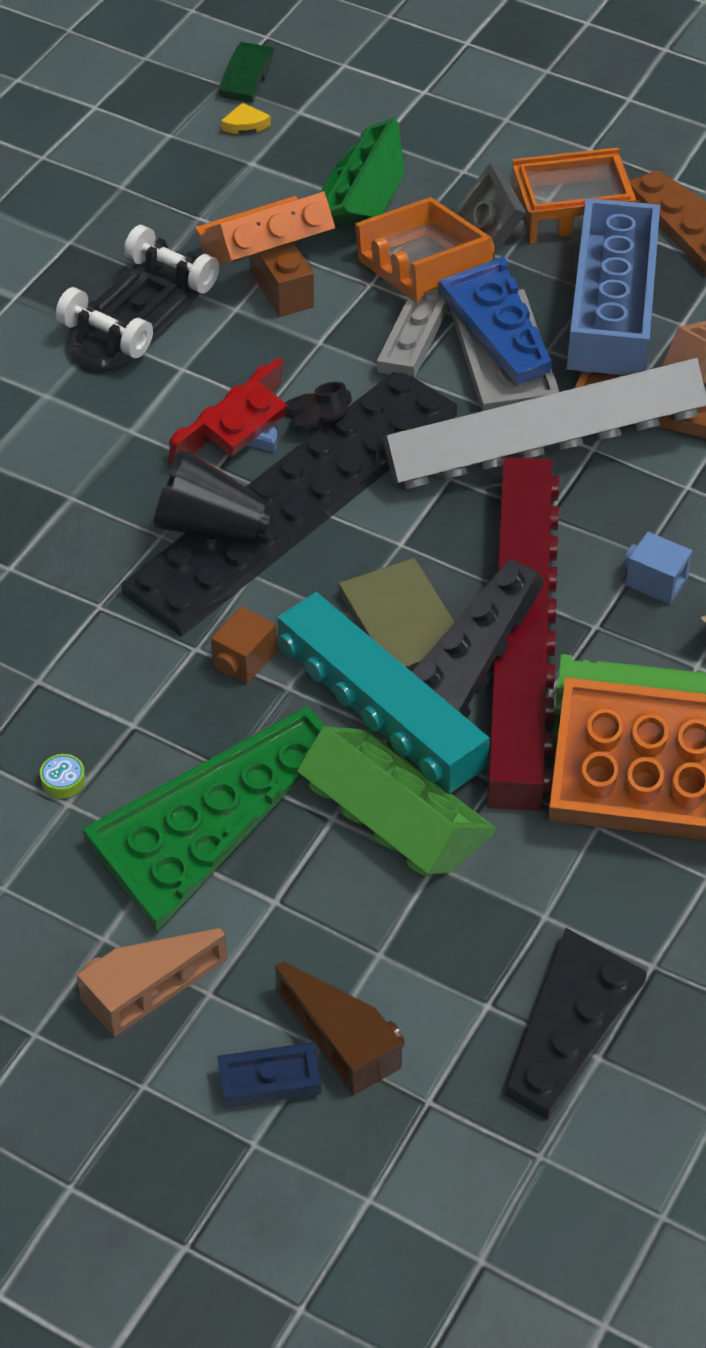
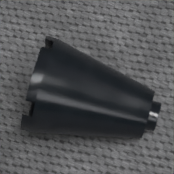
M179 449L168 473L170 477L166 488L162 489L153 521L155 527L161 530L255 540L258 533L266 535L273 516V512L267 510L268 501L190 451Z

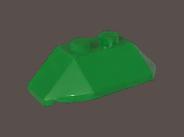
M395 117L367 126L360 134V141L349 148L334 167L320 192H325L334 224L352 227L355 226V223L383 214L390 199L396 194L397 187L405 174L399 123Z

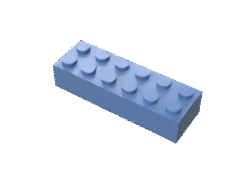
M586 198L567 370H577L584 373L618 374L620 376L646 371L651 330L660 205Z

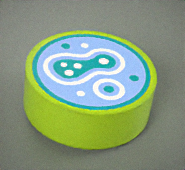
M54 755L48 758L40 768L42 788L51 797L59 799L70 798L78 794L85 785L84 766L73 755Z

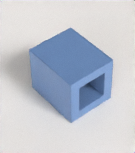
M647 532L638 546L635 544L631 545L625 556L623 566L628 568L625 586L671 605L689 578L693 550Z

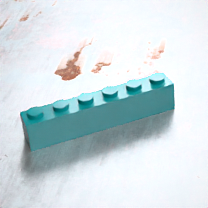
M313 593L277 617V643L283 654L288 658H294L315 682H322L329 688L340 704L352 708L362 717L370 730L378 731L391 742L394 750L400 756H407L414 762L430 782H437L450 794L489 766L490 738L319 593Z

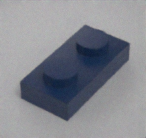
M314 1042L217 1056L224 1108L321 1094V1081Z

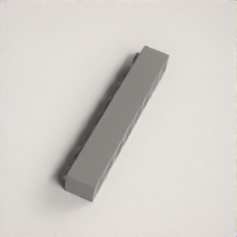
M698 358L389 434L383 436L382 439L393 483L404 482L405 489L429 484L427 475L443 472L444 479L468 474L467 465L481 462L484 470L503 465V457L520 452L521 458H532L545 454L543 446L559 443L560 450L583 445L582 437L597 433L599 441L622 435L620 429L622 426L635 423L636 430L639 431L659 426L658 417L673 414L675 421L698 416L697 408L706 406V391Z

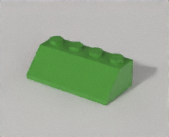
M323 726L297 772L310 781L308 786L313 792L327 799L332 798L342 806L340 812L345 817L358 824L364 823L374 831L373 838L378 843L392 850L397 849L407 857L406 864L411 869L425 876L450 873L493 836L497 829L453 794H449L437 782H430L420 769L400 756L367 729Z

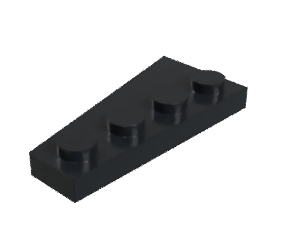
M509 559L412 671L413 674L464 717L468 718L471 713L468 705L474 694H482L490 679L486 673L495 658L502 659L509 647L507 637L512 628L521 626L545 584L539 572Z
M565 928L509 1080L506 1096L549 1120L644 985L647 971Z

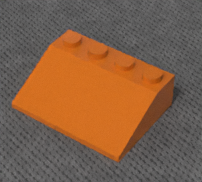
M565 677L548 821L706 840V694Z

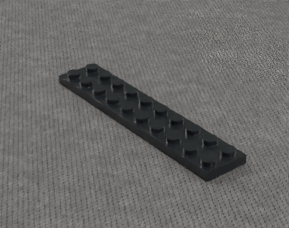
M392 372L348 407V412L342 418L325 424L246 486L268 501L267 510L273 512L266 535L258 533L255 540L185 533L121 583L122 594L181 637L184 636L390 470L382 439L383 436L453 419L457 416V404L413 376Z

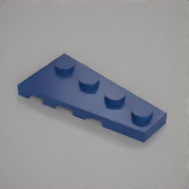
M505 256L439 280L438 292L516 385L550 373L551 359L537 328L533 327L529 319L530 312L526 303H522L518 294L519 287L515 278L511 277L508 272V263Z

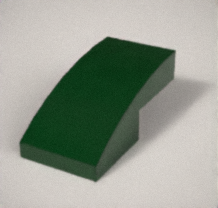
M240 42L223 75L219 87L220 96L254 103L260 82L266 79L274 48Z

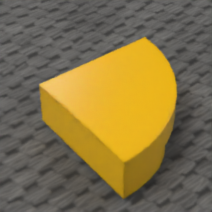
M241 103L221 120L222 131L231 134H239V130L255 129V133L271 126V115L245 103Z

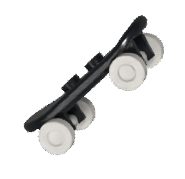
M144 225L134 227L126 239L124 255L126 259L137 265L128 270L96 301L92 300L88 304V295L75 287L67 289L58 301L56 319L59 323L71 327L67 343L69 354L75 363L90 371L107 372L118 369L131 362L134 358L142 356L149 347L150 342L198 295L206 293L211 289L219 273L218 259L208 254H202L197 258V255L192 252L184 254L168 249L166 240L159 238L155 241L153 229Z

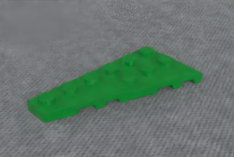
M308 706L83 828L84 840L156 932L303 777L297 770L321 729L325 726Z

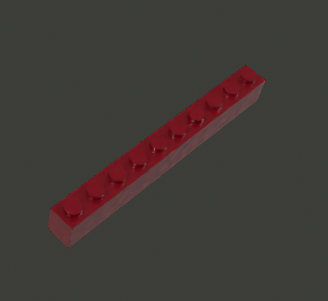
M503 457L498 571L509 559H512L538 571L545 584L521 626L513 627L507 637L509 647L502 659L495 658L488 808L541 811L543 793L551 794L553 767L544 766V758H552L554 736L553 732L545 731V723H553L554 697H546V689L554 690L555 664L547 663V656H555L556 631L548 630V624H555L557 599L549 598V592H556L557 567H549L550 561H557L558 536H550V530H558L559 506H551V500L558 501L560 479L559 476H552V459Z

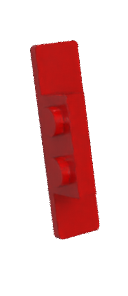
M278 357L267 366L261 365L253 373L251 379L241 386L236 385L231 388L225 398L216 406L205 408L194 423L187 428L181 427L169 441L168 463L172 465L179 449L194 453L210 440L232 457L286 415L287 404L272 393L281 384L285 362Z

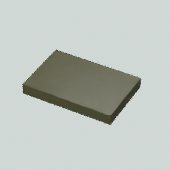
M415 558L339 583V594L359 628L411 672L455 623Z

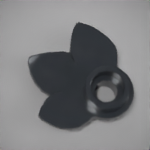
M328 382L318 386L315 389V394H303L286 401V412L295 414L289 423V428L299 431L308 430L316 427L322 421L334 422L342 418L348 412V405L352 402L351 392L346 390V385L342 382Z

